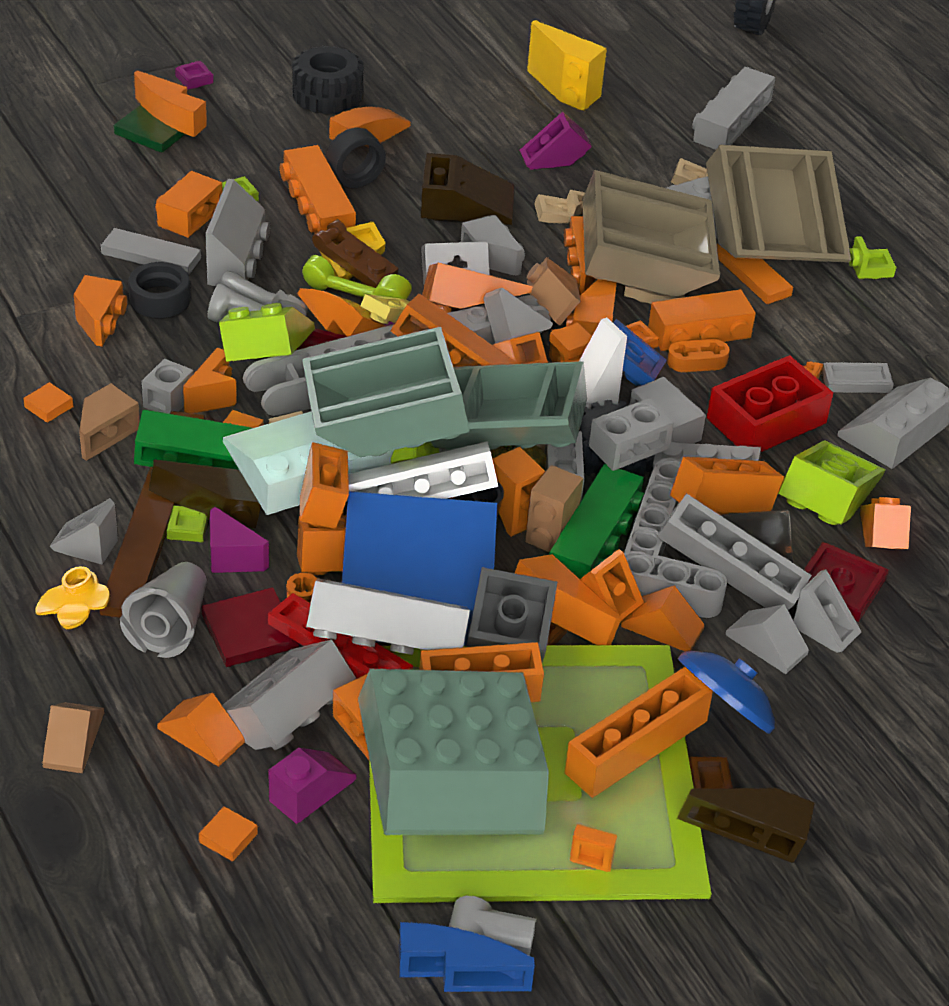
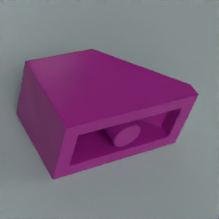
M561 112L524 145L520 152L529 169L571 166L576 160L583 157L592 145L585 131L564 112Z
M298 748L269 769V801L298 824L356 780V774L329 752Z

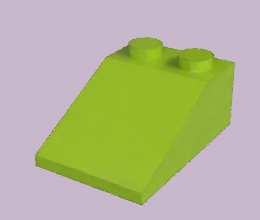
M280 303L267 304L262 306L261 310L249 311L248 307L233 308L228 311L229 314L219 321L226 362L292 355L315 330L313 321L294 307L282 308Z
M824 440L794 456L778 494L786 497L787 502L796 508H808L818 513V518L828 524L842 525L851 519L882 478L886 469Z

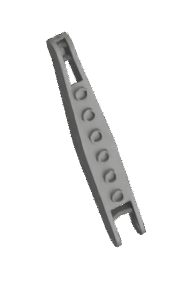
M534 296L518 297L519 300L551 321V317L548 315L549 311L545 307L540 306ZM485 305L448 313L491 345L495 344ZM393 325L296 350L292 355L275 356L252 363L246 369L243 375V382L250 391L267 390L262 396L261 405L269 415L276 416L311 409L302 359L398 336L390 331Z

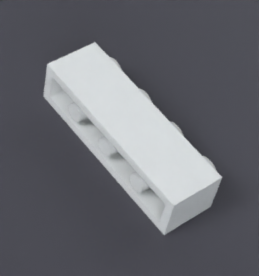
M488 441L348 474L350 492L447 499L498 487Z

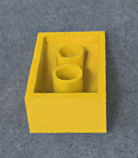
M534 20L531 23L527 71L560 102L585 111L601 97L607 48Z

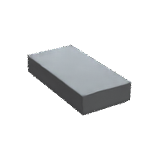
M823 363L822 375L824 383L832 392L890 393L893 389L894 383L887 363Z

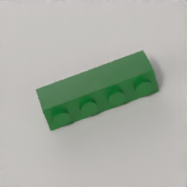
M143 410L135 439L134 464L152 467L155 459L239 470L223 443V437L253 428Z
M604 464L552 547L550 555L553 554L572 573L581 579L607 559L608 556L616 552L619 547L621 534H628L632 525L634 512L638 513L645 494L642 492L644 477L621 469L612 471Z

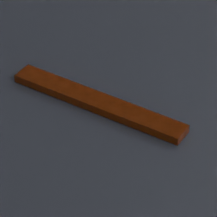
M177 411L170 412V414L205 420V415ZM152 467L148 471L106 586L110 593L109 602L105 608L99 609L100 615L120 618L122 616L121 607L126 598L132 592L150 582L167 535L173 506H177V503L149 491Z

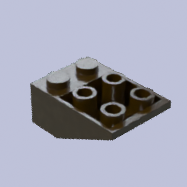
M426 153L422 185L421 218L467 222L496 215L502 224L512 225L515 185L457 155Z

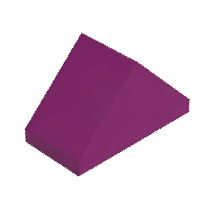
M212 508L210 510L211 572H258L268 569L269 541L220 509Z

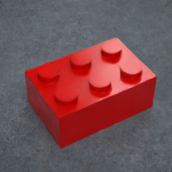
M789 355L712 387L707 419L736 446L761 447L762 452L826 424L834 392Z

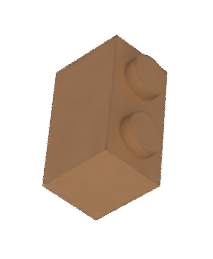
M550 465L531 490L526 543L547 552L551 551L575 510L580 505L583 477Z

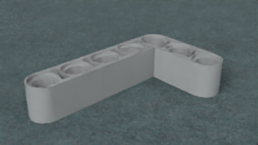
M664 458L657 461L653 468L624 555L641 596L675 585L699 617H715L720 614L727 586L725 575L712 568L662 556L666 542L658 538L657 535L675 507L679 504L678 501L670 496L681 464L679 460Z

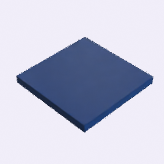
M349 491L342 583L468 607L470 614L463 645L467 646L482 567L494 569L497 503Z

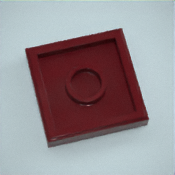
M825 542L821 543L803 569L812 575L808 583L821 570H827L857 622L860 621L882 587L889 572L887 568Z
M273 587L201 606L203 619L226 667L299 648L298 642L268 625V613L281 603Z

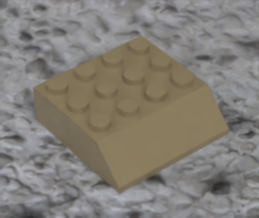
M735 145L718 146L707 161L706 167L718 243L735 258L848 263L851 261L832 151Z
M594 170L583 197L585 275L673 297L681 296L718 281L720 271L712 200Z

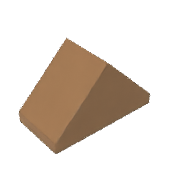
M67 702L51 705L43 756V768L83 774L104 715V708Z

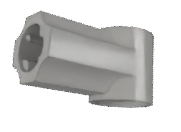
M463 896L458 898L454 904L449 927L487 936L530 956L536 918L492 910L489 903L481 898Z

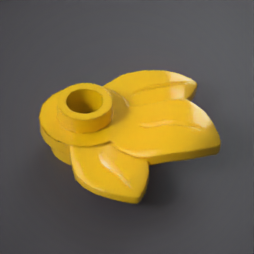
M75 567L63 575L62 585L46 591L39 600L35 612L37 615L57 614L61 627L70 630L83 624L89 617L91 610L105 608L109 602L110 593L106 586L99 584L96 574L87 567Z

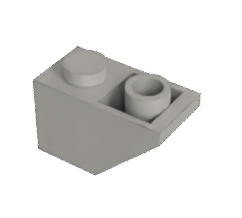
M496 215L462 223L461 242L488 241L489 269L514 276L521 275L522 261L525 259L524 248L521 243L515 240L508 227L503 225Z

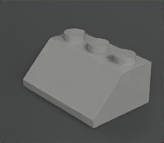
M227 179L206 231L207 285L217 286L218 283L221 284L223 274L226 271L238 273L246 280L254 278L256 259H261L263 241H268L270 223L265 222V209L234 179Z
M931 377L898 386L840 429L837 436L893 469L949 425V388Z
M332 639L289 650L222 706L244 736L246 744L255 750L272 747L273 750L285 746L294 738L292 732L299 726L304 727L315 721L320 716L318 710L325 704L333 703L334 689L355 680L356 677Z

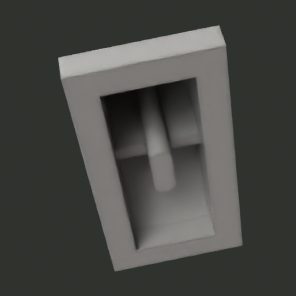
M504 288L488 292L483 298L495 343L551 329L553 325L551 321Z
M109 498L66 522L50 547L55 552L102 565L118 541L115 503Z
M821 570L801 589L794 617V623L798 630L834 652H842L862 631L828 571Z
M785 604L748 611L726 630V636L784 674H787L808 655L809 649Z

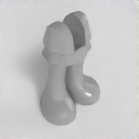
M226 271L223 274L221 284H217L208 308V320L219 322L228 314L230 309L237 307H248L249 311L261 310V307L264 305L280 303L282 308L294 307L305 316L307 315L308 307L304 302L291 294L287 295L281 289L276 294L271 293L244 279L238 273Z

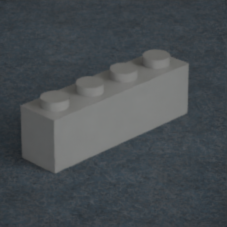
M744 67L737 75L731 78L730 83L725 88L722 87L715 99L710 100L701 113L696 114L692 124V129L695 130L693 142L713 149H717L719 145H731L771 102L775 77Z
M687 493L675 507L657 535L658 538L699 565L720 571L725 575L728 584L765 608L785 604L787 610L795 605L800 596L801 589L806 586L812 576Z

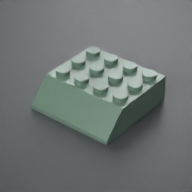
M441 326L302 359L316 435L360 458L381 456L388 451L404 447L415 448L425 442L438 439H453L460 434L470 432L462 393Z
M584 361L454 367L462 393L470 432L460 434L453 439L431 441L434 448H446L447 450L487 441L490 450L515 445L517 448H530L537 444L565 447L571 443H576L587 402Z
M369 669L358 697V703L384 835H543L546 823L549 770L523 672Z

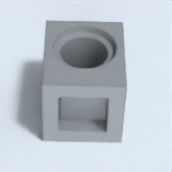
M164 358L141 381L143 407L170 414L171 411L179 412L184 407L183 385L193 375V370Z

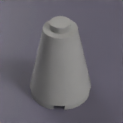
M190 562L178 563L132 592L126 598L121 607L120 627L127 640L134 647L144 653L147 649L159 652L157 657L162 658L174 657L188 647L194 636L207 585L206 575L203 570Z

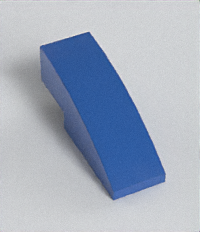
M400 922V977H443L444 992L532 990L535 968L534 958L516 948L487 936L458 928L426 923Z

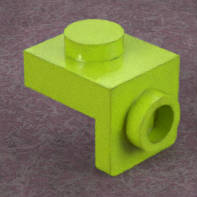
M862 236L855 237L853 248H850L851 261L849 265L854 268L858 279L894 277L896 266L888 249L868 250Z

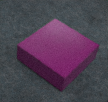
M201 61L175 68L176 77L188 90L214 83L212 72Z

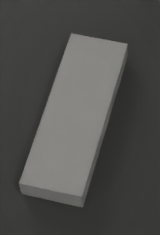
M114 228L101 244V254L142 265L151 262H169L182 267L188 275L201 259V249Z

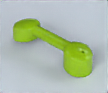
M312 255L302 270L307 284L313 289L321 291L329 287L363 298L365 294L406 300L412 291L409 281L396 274L385 276L376 288L334 276V269L331 264L319 255Z

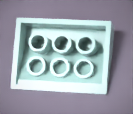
M312 411L223 437L224 445L266 515L300 505V495L312 442L343 449L316 435ZM394 450L388 451L381 456H366L362 458L348 451V474L391 464Z

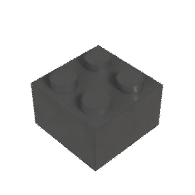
M482 567L467 647L538 642L543 663L558 582Z

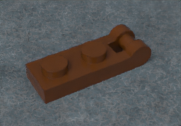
M339 220L330 223L326 231L321 230L312 236V242L320 252L365 285L376 288L385 276L390 274L398 275V267L348 232L345 225Z

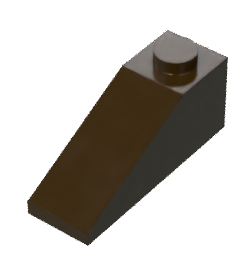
M155 459L153 461L149 491L183 507L204 513L209 519L210 510L216 507L244 526L256 528L261 505L240 470Z
M778 788L690 789L677 819L794 863L807 841L815 802Z

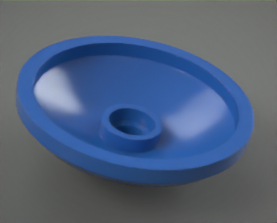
M686 651L681 653L678 660L729 705L766 733L770 734L775 729V719L769 699L763 689L753 680L758 673L740 658L734 664L725 657L711 652Z

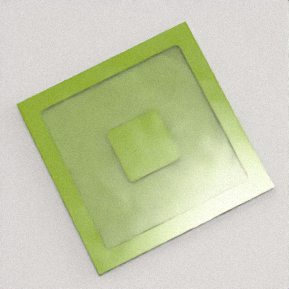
M547 645L542 663L544 678L540 702L531 703L549 770L546 823L543 834L384 835L369 761L373 903L456 902L458 898L463 896H475L486 902L710 899L712 893L701 828L677 819L690 789H694L685 737L594 798H591L565 774L569 741L674 674L670 645ZM382 646L412 664L413 670H419L420 651L423 649L414 648L413 654H405L391 651V646ZM577 824L618 835L614 861L610 872L570 861L573 834Z

